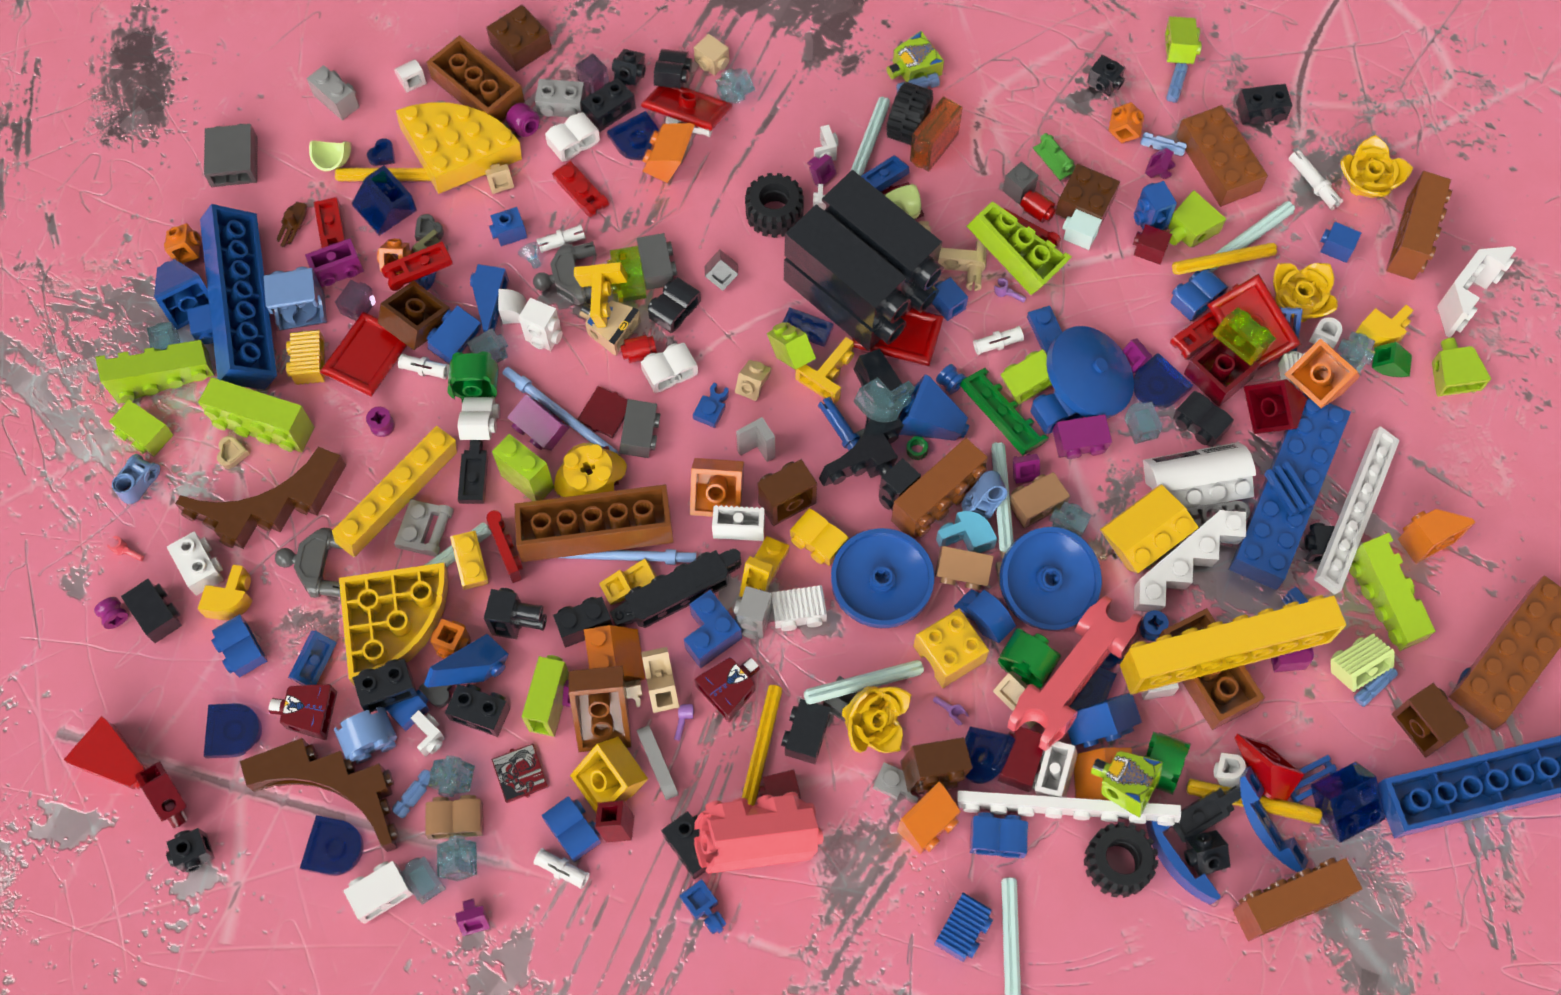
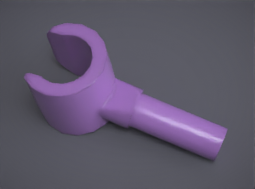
M1005 278L998 279V284L1001 288L994 286L995 294L998 297L1008 295L1023 303L1025 302V296L1008 288V281Z
M938 696L934 697L933 701L946 709L957 725H962V722L957 718L958 715L965 714L967 717L969 716L961 705L952 706Z
M692 704L680 705L678 709V726L674 740H681L685 719L694 718V707Z

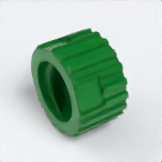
M915 436L907 442L906 451L909 457L915 460H922L927 456L928 442L923 437ZM920 445L923 447V450L918 453L913 451L912 447Z

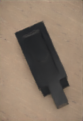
M470 440V449L464 450V454L461 455L457 499L459 504H484L488 456L487 450H483V441Z
M1234 786L1225 792L1221 788L1213 790L1183 808L1179 823L1174 822L1173 825L1182 842L1185 843L1186 838L1196 836L1228 817L1230 812L1235 810L1232 804L1241 799L1239 788Z

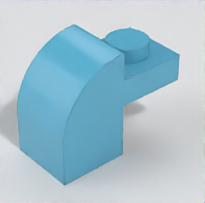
M962 511L956 514L955 524L947 523L938 530L936 541L939 547H946L963 540L968 551L983 553L995 548L997 537L990 523L982 515L972 511Z

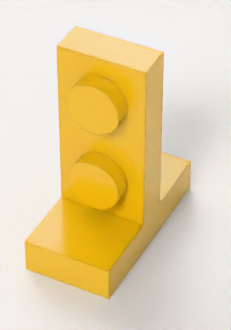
M621 262L574 267V277L581 287L592 286L591 319L597 328L607 327V318L611 314L608 303V296H611V284L627 283V272Z
M845 337L818 371L805 364L795 370V379L824 399L831 397L834 404H836L840 399L841 387L835 384L834 381L840 373V368L844 364L848 365L854 356V342Z
M766 536L754 557L749 556L745 563L739 593L740 597H743L746 586L768 592L769 585L785 559L790 545Z

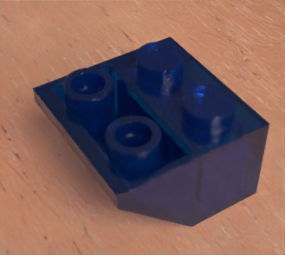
M385 165L365 177L351 203L378 236L417 211L412 195Z
M1357 762L1310 785L1316 808L1321 809L1324 821L1340 843L1386 819L1376 776Z

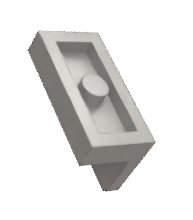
M763 417L736 431L737 451L740 455L757 447L767 462L776 458L775 436Z

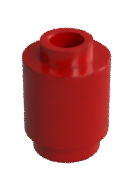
M1029 190L1020 203L1024 212L1041 223L1049 222L1056 212V209H1054L1055 203L1037 191Z
M647 335L625 339V345L620 346L623 359H628L629 363L642 361L651 353L657 354L653 335L648 337Z

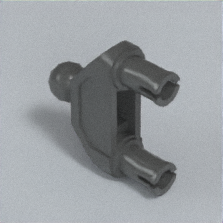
M591 241L590 243L572 246V244L562 245L550 263L553 274L548 275L545 272L536 274L533 278L534 287L540 291H545L550 288L551 284H555L558 295L575 305L585 304L587 299H591L592 286L581 287L574 277V267L576 260L597 256L594 242Z
M321 528L299 543L297 554L289 548H281L276 552V564L283 568L294 564L296 575L311 598H317L321 595L341 598L339 582L323 580L328 550L331 548L342 549L335 543L331 528Z

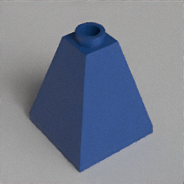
M175 259L157 267L154 298L176 331L189 324L187 309L209 304L208 289L198 273Z
M926 374L909 392V396L904 404L905 406L899 416L904 425L899 435L955 441L959 436L964 438L969 429V424L966 423L968 417L933 379Z

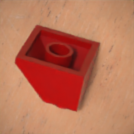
M1237 733L1235 741L1247 767L1252 768L1265 789L1263 795L1272 800L1279 798L1287 801L1305 774L1269 744Z

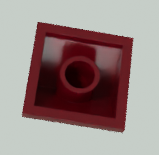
M1288 379L1243 386L1254 434L1298 428L1307 398Z

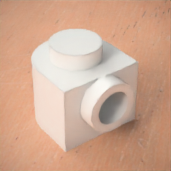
M1323 318L1318 323L1309 342L1314 345L1321 338L1334 349L1342 333L1341 323L1334 318Z
M1221 753L1219 763L1216 762L1214 766V778L1218 780L1219 785L1229 788L1234 786L1240 788V778L1245 768H1247L1244 759L1236 754Z

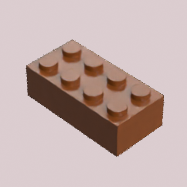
M460 35L426 61L431 79L462 105L483 111L500 122L506 118L507 112L513 105L525 103L521 85Z
M1223 105L1181 121L1176 137L1180 142L1187 144L1186 153L1220 207L1262 190L1268 175Z
M1426 171L1422 172L1407 197L1386 272L1414 280L1419 272H1424L1428 260H1432L1436 251V246H1433V243L1439 238L1442 228L1438 227L1439 222L1443 221L1447 212V208L1443 207L1445 203H1448L1452 194V190L1449 189L1451 179Z
M965 438L894 501L891 521L910 537L916 539L920 536L922 538L931 529L930 525L936 520L941 521L948 514V509L953 504L957 506L963 501L966 493L976 484L980 476L986 472L988 457L970 440Z
M1206 608L1162 630L1159 637L1168 634L1172 635V637L1182 635L1183 631L1191 628H1197V630L1206 629L1208 625L1216 621ZM1244 665L1182 681L1212 730L1255 709L1265 699Z
M1335 857L1330 858L1313 869L1307 868L1294 874L1295 876L1287 879V881L1283 878L1270 884L1269 887L1263 889L1264 893H1262L1261 889H1257L1238 900L1240 905L1233 909V912L1247 940H1253L1346 900L1363 890L1347 858L1336 861Z

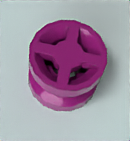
M372 408L366 415V422L375 436L385 437L393 432L395 423L386 408Z
M117 597L106 598L94 608L95 614L102 618L101 623L105 629L116 628L128 618V613L125 609H121V602Z

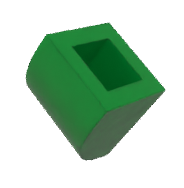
M1398 342L1374 347L1372 368L1378 373L1390 377H1409L1412 355Z

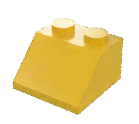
M619 737L596 744L570 775L596 814L598 803L622 800L625 802L635 795L648 780V777Z

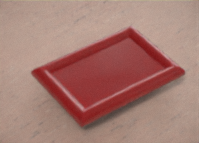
M658 86L641 103V107L712 131L732 108V103L683 86L681 89Z
M1259 273L1207 304L1222 331L1260 364L1258 370L1302 345Z
M912 308L904 317L901 316L907 324L899 337L889 345L880 340L870 350L871 352L880 348L885 356L930 366L944 316L925 311L920 313ZM852 339L854 348L868 351L855 339Z
M362 312L322 367L320 373L372 397L407 345L378 324V318Z

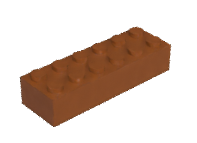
M666 484L514 504L516 546L521 562L674 543Z
M1545 575L1532 585L1448 696L1492 730H1495L1507 721L1561 647V587Z

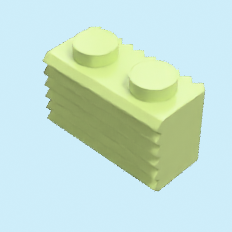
M1373 633L1366 638H1358L1348 649L1337 651L1330 659L1331 673L1350 690L1355 692L1356 689H1360L1361 686L1363 687L1365 684H1368L1369 681L1372 682L1373 679L1389 671L1390 668L1393 669L1395 652Z

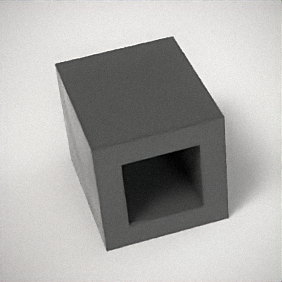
M1020 162L1006 174L1002 191L1020 205L1023 197L1029 190L1035 191L1039 175L1023 162Z

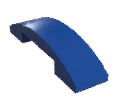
M1247 767L1240 778L1242 803L1251 826L1266 848L1283 864L1297 873L1304 870L1308 862L1307 857L1294 837L1283 840L1259 801L1265 789L1252 768Z
M1146 820L1149 838H1152L1154 841L1152 844L1153 849L1157 848L1159 860L1176 882L1190 894L1207 904L1212 905L1221 898L1220 894L1205 873L1195 879L1163 833L1171 826L1158 825L1157 821Z

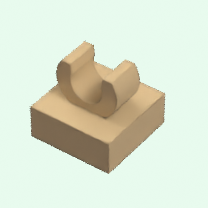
M497 163L491 165V169L485 170L492 194L514 188L507 164L500 166Z
M641 680L625 681L627 699L633 698L636 701V706L640 707L641 699L639 695H642Z

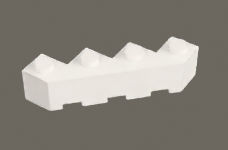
M1220 510L1140 578L1134 587V610L1147 612L1153 610L1161 611L1166 606V588L1186 590L1193 583V565L1213 567L1219 561L1220 543L1239 544L1246 537V512Z

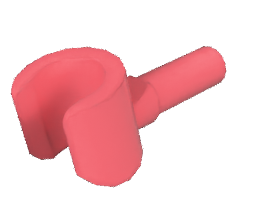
M113 536L119 542L115 547L107 544V547L116 555L126 554L139 561L144 559L143 555L129 548L127 543L119 536Z

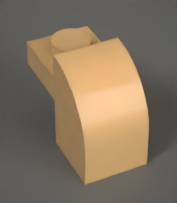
M667 647L641 652L653 713L679 708Z

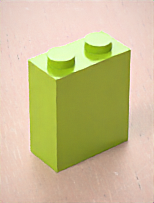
M508 434L492 451L501 477L530 500H543L554 489L547 463L512 435Z
M548 655L547 658L540 656L538 658L522 713V719L529 732L555 737L563 708V687L566 680H569V671L565 662L560 657Z

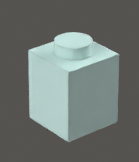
M1076 209L1073 216H1068L1064 222L1062 229L1066 231L1063 240L1090 250L1102 220Z

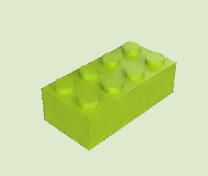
M213 377L209 380L198 401L204 410V414L209 417L214 427L220 430H226V428L233 430L236 434L246 438L248 436L255 437L258 441L267 445L274 443L289 452L293 450L303 452L315 428L301 405Z

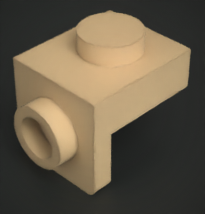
M749 360L739 372L735 393L756 401L759 398L761 387L770 376L772 368L765 366L761 362Z

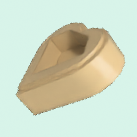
M232 436L224 437L219 442L220 452L217 455V461L225 469L235 467L250 455L239 441Z

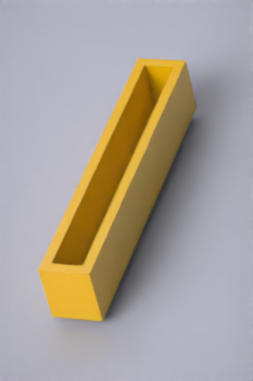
M436 425L332 530L335 543L355 558L408 504L410 499L457 453L456 440Z

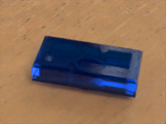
M790 307L783 322H788L805 332L809 342L825 347L834 328L833 323Z

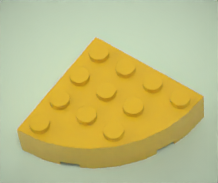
M430 102L396 110L400 129L422 167L426 170L438 194L486 175L485 170L491 169V165L497 163L500 166L510 165L522 160L520 142L513 133L499 120L478 109L454 103Z
M445 563L339 578L348 676L353 685L352 677L359 675L361 671L369 668L377 669L394 659H405L406 663H408L427 644L434 629L438 626L445 609L448 593V570Z

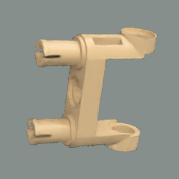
M919 221L923 227L931 232V226H929L928 221ZM978 238L975 251L941 248L938 263L945 270L968 271L966 288L972 291V284L975 282L974 291H977L982 286L981 277L982 272L986 268L987 248Z

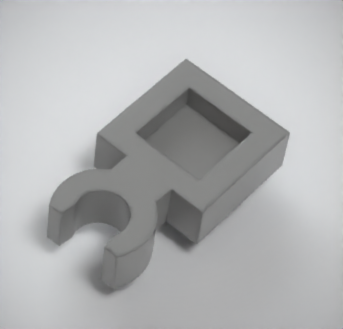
M884 762L873 789L895 799H898L899 794L902 793L905 794L909 802L917 803L918 797L913 796L911 792L907 791L903 770Z

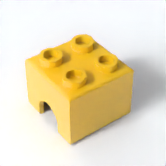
M960 608L916 634L913 645L920 657H925L931 664L935 673L934 677L942 689L985 663L989 653V649Z

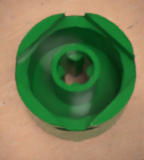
M482 351L478 354L457 352L452 355V360L449 363L447 387L451 398L455 399V396L461 398L463 403L465 397L497 396L499 368L489 352Z
M1017 628L1001 652L998 664L1007 673L1013 671L1022 677L1021 680L1026 685L1033 684L1041 688L1059 662L1061 654L1048 646L1049 640L1037 633L1032 636L1024 630Z
M1153 732L1147 754L1144 757L1163 762L1161 778L1156 789L1173 795L1191 744L1161 732Z

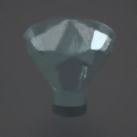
M537 242L525 244L517 252L520 257L531 263L533 269L542 265L538 258L539 246Z

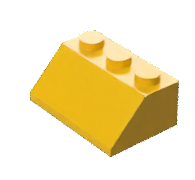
M1160 484L1100 528V531L1127 570L1138 574L1199 527L1187 509Z

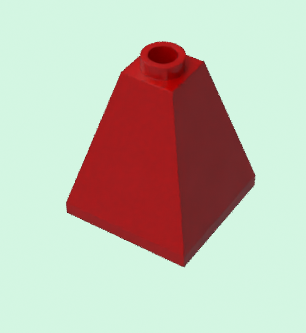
M102 716L63 759L80 770L131 789L141 788L135 775L146 769L116 726Z

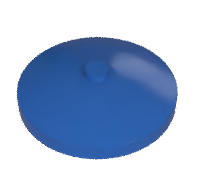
M1075 326L1063 331L1052 341L1046 359L1047 372L1054 390L1068 407L1085 417L1105 414L1106 419L1115 416L1126 408L1133 396L1134 377L1126 355L1114 340L1095 328Z
M1043 527L1029 531L1012 543L1002 560L1000 587L1004 600L1013 614L1031 627L1050 631L1072 627L1078 624L1089 607L1097 603L1100 596L1102 575L1098 559L1087 542L1069 530L1058 527Z
M870 529L851 537L839 549L832 565L831 586L838 605L849 617L869 627L893 628L910 622L927 606L934 586V569L928 553L914 538L893 529Z

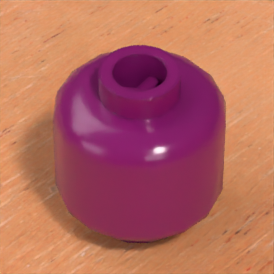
M517 103L507 112L506 122L509 128L517 135L528 137L537 131L540 117L529 105Z

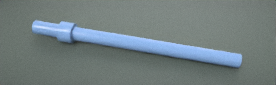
M506 367L503 370L502 374L515 383V387L522 393H528L589 442L597 444L601 448L609 446L611 451L618 454L615 448L534 387L532 381L527 377L520 376L510 367Z
M666 549V552L614 550L560 558L625 561L647 559V561L676 565V562L691 563L695 561L697 553L677 552L675 549Z

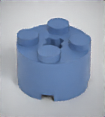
M384 707L376 708L378 713L370 714V711L366 710L353 715L340 723L341 729L338 727L334 728L346 760H355L357 764H361L372 758L371 753L378 750L387 752L397 746L395 743L397 736Z

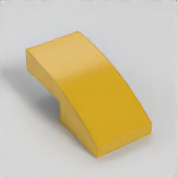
M643 559L624 572L621 570L615 572L601 581L599 585L609 604L614 605L624 601V596L628 595L631 589L638 586L644 587L650 584L652 579L657 576L649 561Z

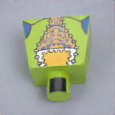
M920 31L895 48L893 64L888 66L886 70L891 79L902 76L908 82L923 76L927 78L929 74L933 73L941 76L944 60L923 32Z
M1119 751L1111 764L1097 758L1093 764L1091 774L1103 778L1102 795L1140 818L1161 778L1163 762Z

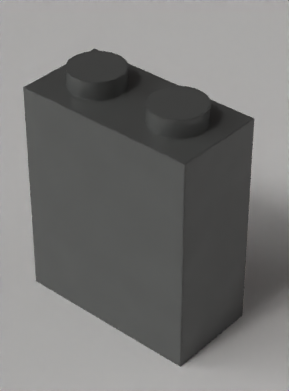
M251 124L205 128L204 175L211 187L257 183V135Z

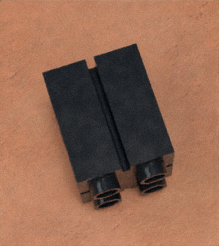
M852 169L822 198V202L826 204L825 211L816 204L785 233L784 256L786 258L784 259V281L865 349L870 351L880 340L884 341L887 345L894 342L907 324L901 316L904 317L913 307L918 312H923L936 298L939 290L933 284L938 280L944 269L938 263L942 241Z

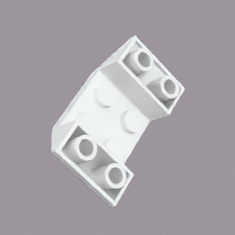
M1515 247L1479 249L1437 306L1447 337L1451 338L1455 331L1461 333L1478 310L1474 305L1480 298L1468 291L1473 282L1484 289H1487L1492 282L1497 284L1514 261L1511 256L1516 250Z

